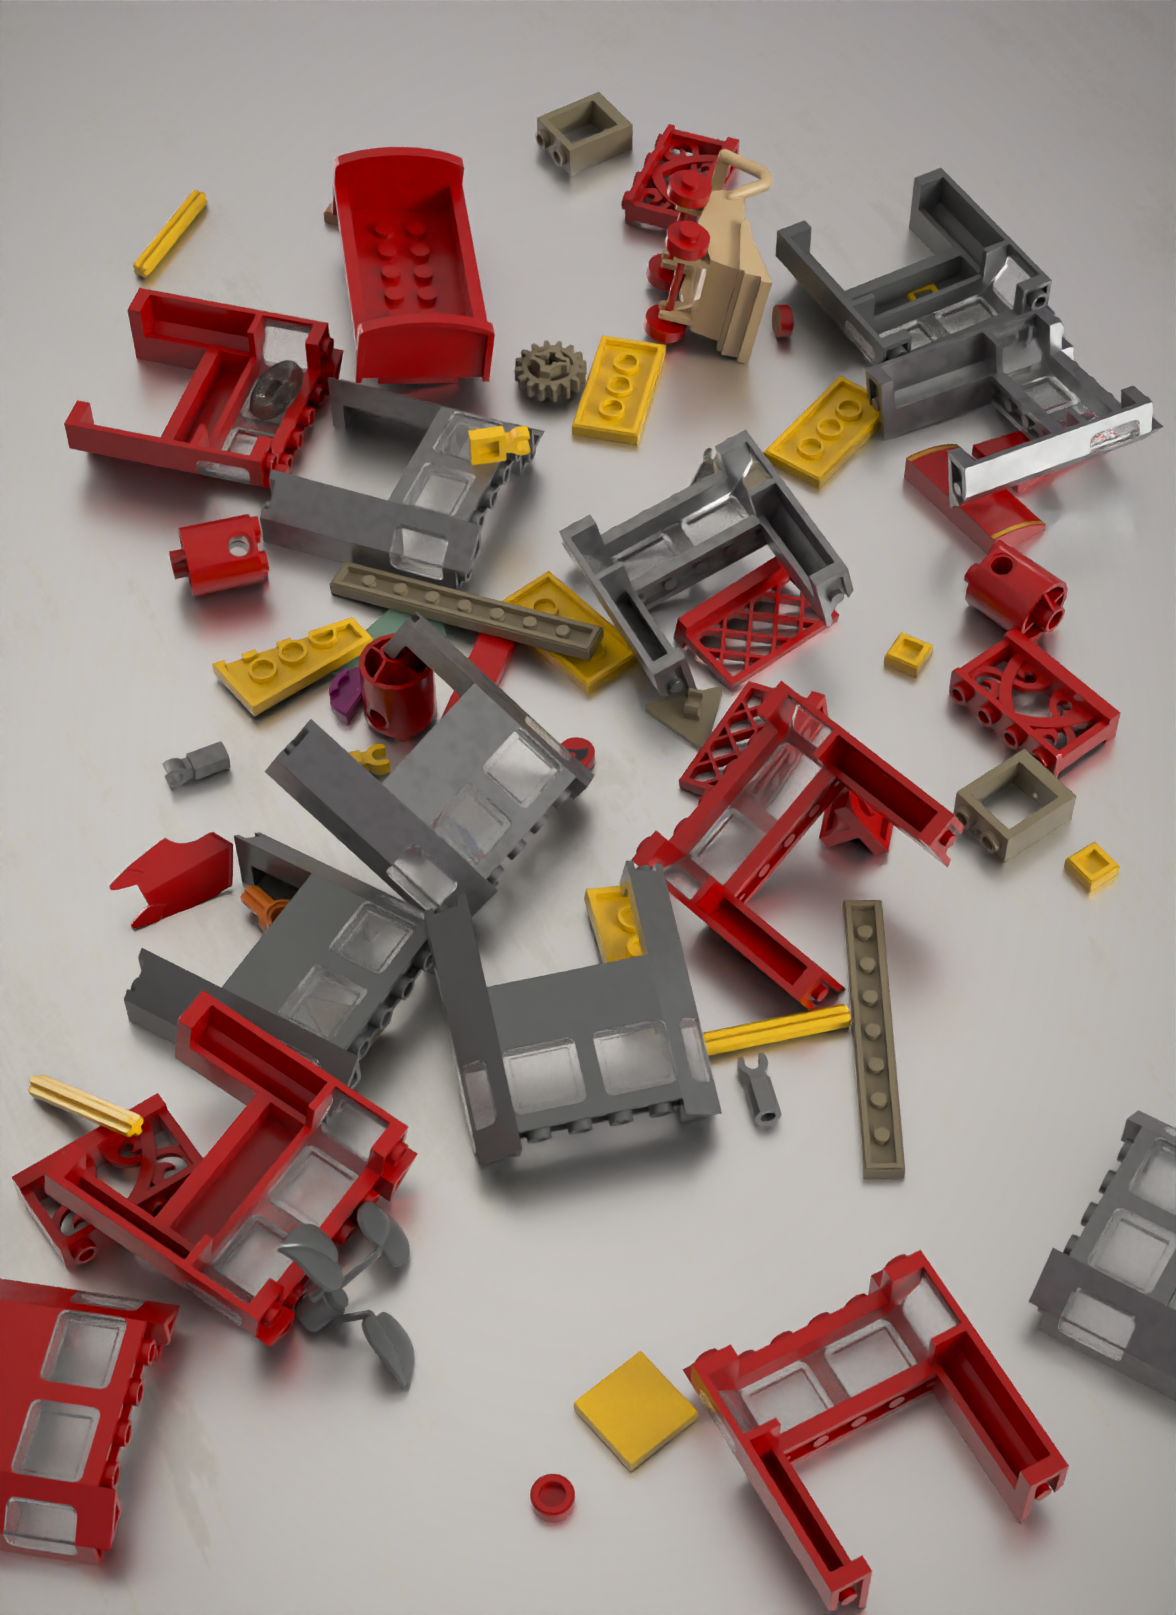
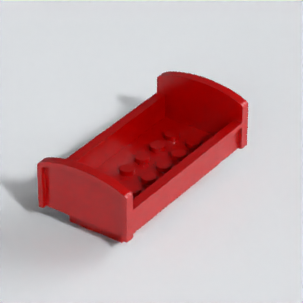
M382 147L354 151L337 156L334 159L331 209L332 215H337L355 340V383H362V378H377L378 384L457 383L458 377H482V382H489L495 334L493 324L487 322L463 191L464 165L462 158L459 156L425 148Z

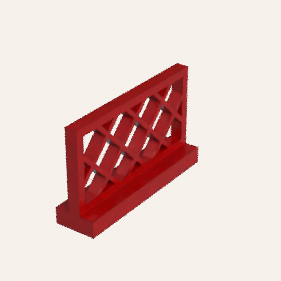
M775 556L679 617L673 639L682 648L688 645L731 691L827 627L821 619L819 621L803 619L804 607L812 608V606L801 591L800 597L780 594V588L789 581L795 586L796 584ZM758 601L774 603L773 614L754 612V604ZM779 604L799 606L798 618L778 615ZM834 610L831 614L832 624L837 622L839 614ZM732 618L748 620L747 632L726 629L727 621ZM752 621L772 623V635L752 633ZM777 625L798 627L797 635L793 638L777 636ZM705 635L721 637L720 649L707 648L699 639ZM725 638L746 641L745 653L724 650ZM751 642L771 644L770 653L765 656L750 654ZM723 659L744 662L743 670L732 676L723 667Z
M751 681L747 682L678 780L681 789L702 795L706 790L716 785L722 777L718 768L728 765L729 762L737 759L745 750H739L736 743L750 739L756 731L762 730L766 725L765 723L756 725L753 719L758 717L756 710L760 705L748 708L747 703L753 695L763 698L771 687ZM812 691L805 699L828 716L825 694ZM802 706L797 719V729L814 743L826 724ZM748 720L750 728L731 733L730 727L732 724ZM731 745L733 753L716 758L713 757L712 753L715 749ZM793 746L786 747L749 791L750 799L767 812L805 755ZM713 770L716 777L704 782L695 780L697 774Z

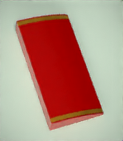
M958 444L934 446L906 458L904 478L987 555L992 545L998 540L1014 548L1046 530V524L1007 489L950 509L948 451L960 447Z

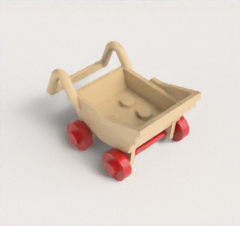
M723 149L718 154L711 182L703 174L692 170H680L672 174L667 188V195L676 204L675 209L679 211L678 219L667 230L665 238L667 250H663L661 254L653 256L649 260L646 271L648 282L659 290L669 292L667 301H660V304L651 306L646 312L643 327L649 337L661 343H675L684 337L686 327L689 325L692 332L716 340V351H721V355L737 357V362L748 364L772 281L750 233L751 223L748 220H744L745 199L763 193L771 187L773 177L766 167L732 151ZM729 165L759 179L742 185L735 190H722ZM687 213L700 217L698 223L686 221ZM678 291L681 301H676Z

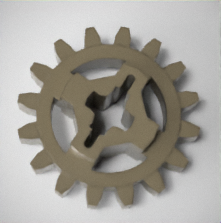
M546 340L542 347L533 343L531 344L532 351L523 349L521 351V358L515 359L516 367H514L515 381L518 382V389H527L528 397L538 394L539 401H544L546 397H551L553 402H557L559 395L569 399L570 391L579 393L580 384L586 383L587 368L586 360H583V353H574L573 345L563 348L562 341H558L555 345H550L549 341Z

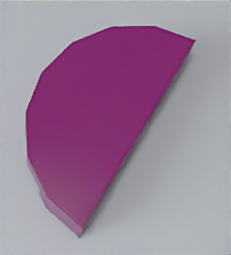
M359 667L348 670V668L343 669L333 678L329 688L331 709L335 716L347 725L363 704Z

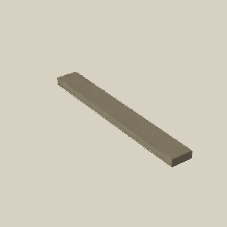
M347 561L344 562L329 584L332 594L412 615L418 612L427 619L588 661L591 660L604 637L603 627Z
M844 900L842 903L862 1176L863 1179L904 1178L905 1160L882 900Z

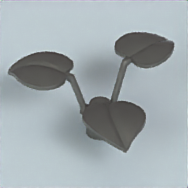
M366 1202L360 1206L357 1212L359 1227L365 1238L375 1246V1249L344 1277L341 1272L342 1267L337 1263V1248L321 1228L313 1224H303L292 1230L280 1243L277 1252L293 1260L319 1286L296 1305V1312L301 1323L308 1330L317 1332L330 1322H333L334 1326L338 1328L346 1322L363 1320L361 1326L368 1343L398 1381L401 1388H405L409 1384L414 1365V1349L408 1334L400 1323L386 1312H381L377 1316L371 1310L344 1314L345 1307L348 1306L349 1301L343 1290L348 1283L378 1259L381 1254L393 1267H399L408 1260L410 1248L402 1228L378 1204Z

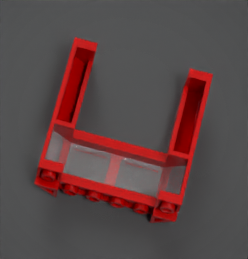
M780 681L775 688H771L765 693L761 700V705L756 710L758 712L757 715L766 724L762 730L756 731L750 737L747 748L737 759L728 763L723 771V776L716 785L702 794L698 801V806L688 818L682 819L677 824L670 840L668 841L655 830L651 836L641 841L631 861L637 866L650 865L651 870H653L655 863L662 864L669 893L808 1010H812L817 1007L812 1002L813 1000L820 1002L830 990L834 989L841 993L846 988L747 907L746 904L844 787L947 868L951 861L946 854L947 849L957 839L954 832L957 831L961 835L964 826L947 808L783 681Z
M921 1250L909 1256L906 1254L898 1255L891 1259L883 1270L871 1275L868 1295L865 1293L856 1295L846 1303L845 1307L831 1314L829 1312L818 1314L810 1320L807 1326L793 1333L792 1331L782 1332L769 1345L757 1351L747 1350L737 1355L730 1344L720 1350L710 1349L705 1351L692 1365L682 1369L829 1611L837 1610L838 1602L844 1606L853 1600L858 1608L866 1607L872 1570L863 1555L852 1561L850 1560L793 1468V1464L933 1393L1019 1524L1029 1517L1034 1499L1037 1501L1043 1500L1051 1494L1052 1490L1055 1493L1064 1485L1069 1468L1059 1450Z

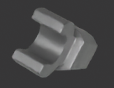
M221 741L189 752L183 759L172 758L162 763L167 773L165 779L170 789L182 786L188 779L193 777L195 780L231 767L229 755Z
M764 1053L758 1054V1068H748L743 1057H739L737 1062L738 1077L745 1082L744 1087L755 1123L759 1126L777 1122L782 1115L771 1078L767 1075L768 1060Z

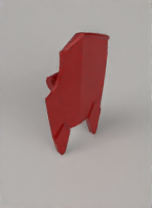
M210 832L195 841L187 843H177L164 838L124 869L112 881L109 888L110 890H119L137 885L148 906L131 922L132 928L159 922L161 919L195 907L232 886L233 844L215 832Z

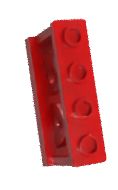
M668 124L664 133L658 135L653 152H649L646 155L643 169L635 174L632 188L630 191H625L621 208L625 210V222L632 224L633 221L668 229L671 224L677 222L679 211L675 209L676 204L667 195L668 186L664 178L680 170L698 172L697 169L701 168V172L708 171L707 174L703 175L711 182L719 152L727 149L739 155V139L727 137L726 141L677 130L675 125ZM674 149L680 150L678 155H673L672 153ZM686 152L692 153L693 155L686 156ZM729 165L722 190H725L736 170L735 167ZM646 198L654 199L650 201V204L644 203ZM687 213L686 221L698 223L700 217Z
M1016 627L1006 632L1004 639L961 668L957 667L951 672L949 693L954 701L966 707L978 718L982 725L989 727L998 734L1007 746L1018 752L1023 749L1027 750L1055 777L1059 775L1060 771L1101 742L1107 743L1116 736L1121 713ZM1003 661L1008 663L1004 672L994 668ZM981 676H988L999 680L1000 683L995 680H984L982 685H980L975 680ZM1025 678L1031 683H1025ZM982 686L988 687L990 691H987ZM1012 688L1024 693L1043 692L1050 698L1048 707L1050 717H1034L1015 713L1012 702ZM1057 706L1062 708L1063 716L1058 712ZM1082 728L1088 729L1077 738L1073 732ZM1058 733H1063L1066 737L1067 745L1058 750L1054 746L1057 744ZM1046 739L1052 740L1054 746L1050 744Z
M158 1093L129 1109V1111L139 1114L143 1118L144 1122L141 1125L142 1133L139 1136L132 1135L131 1137H126L99 1126L71 1142L86 1151V1171L97 1177V1169L106 1163L126 1169L140 1167L136 1184L127 1199L156 1217L203 1159L171 1115L166 1103ZM164 1130L174 1145L157 1149L155 1135ZM70 1144L12 1176L19 1199L25 1208L29 1210L67 1269L90 1261L97 1252L116 1242L90 1223L70 1236L65 1235L61 1231L62 1222L71 1210L45 1193V1173ZM133 1148V1151H131V1156L134 1157L120 1156ZM167 1157H177L187 1163V1167L166 1179L164 1178L165 1174L168 1171L176 1170V1166L169 1162L158 1163V1160ZM48 1197L61 1204L52 1219L40 1203ZM76 1213L72 1219L74 1229L79 1223L87 1222Z

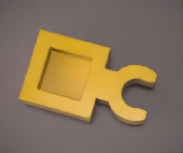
M503 426L468 430L469 454L472 466L507 461L506 453L526 455L531 452L528 442L530 434L527 426H518L506 433Z

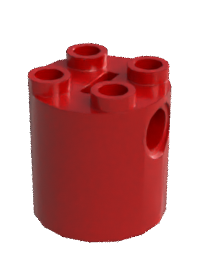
M249 514L178 528L182 549L169 551V557L174 578L188 577L193 597L264 582L263 578L268 577L269 564L265 550L259 551L257 546L258 543H261L260 537H262L257 516L250 517ZM234 547H241L247 553L243 556H235L230 550Z
M1001 540L996 541L992 545L988 555L980 564L974 563L971 565L964 576V581L968 583L965 595L967 604L1006 631L1016 627L1034 641L1043 633L1053 631L1063 619L1065 614L1063 604L1068 591L1067 584Z
M395 633L380 636L368 643L360 654L359 673L364 717L366 722L375 731L393 737L396 741L406 742L411 740L415 734L429 727L437 715L435 674L407 646L394 660L382 649L394 636Z

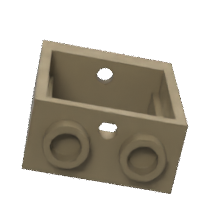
M597 92L537 117L535 138L538 146L544 149L553 158L554 162L571 176L632 150L633 124L600 92ZM591 123L600 131V133L573 144L564 136Z
M1023 749L957 791L953 814L963 824L964 829H968L980 840L986 851L994 853L1005 863L1071 820L1076 795L1027 750ZM1014 783L1041 809L1008 829L981 803Z

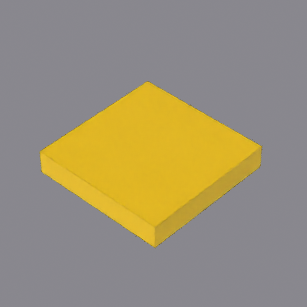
M641 1350L574 1402V1410L630 1471H633L698 1419V1411Z

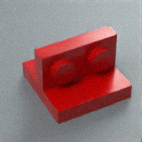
M844 787L824 811L819 839L827 847L859 838L875 855H879L889 851L893 824Z

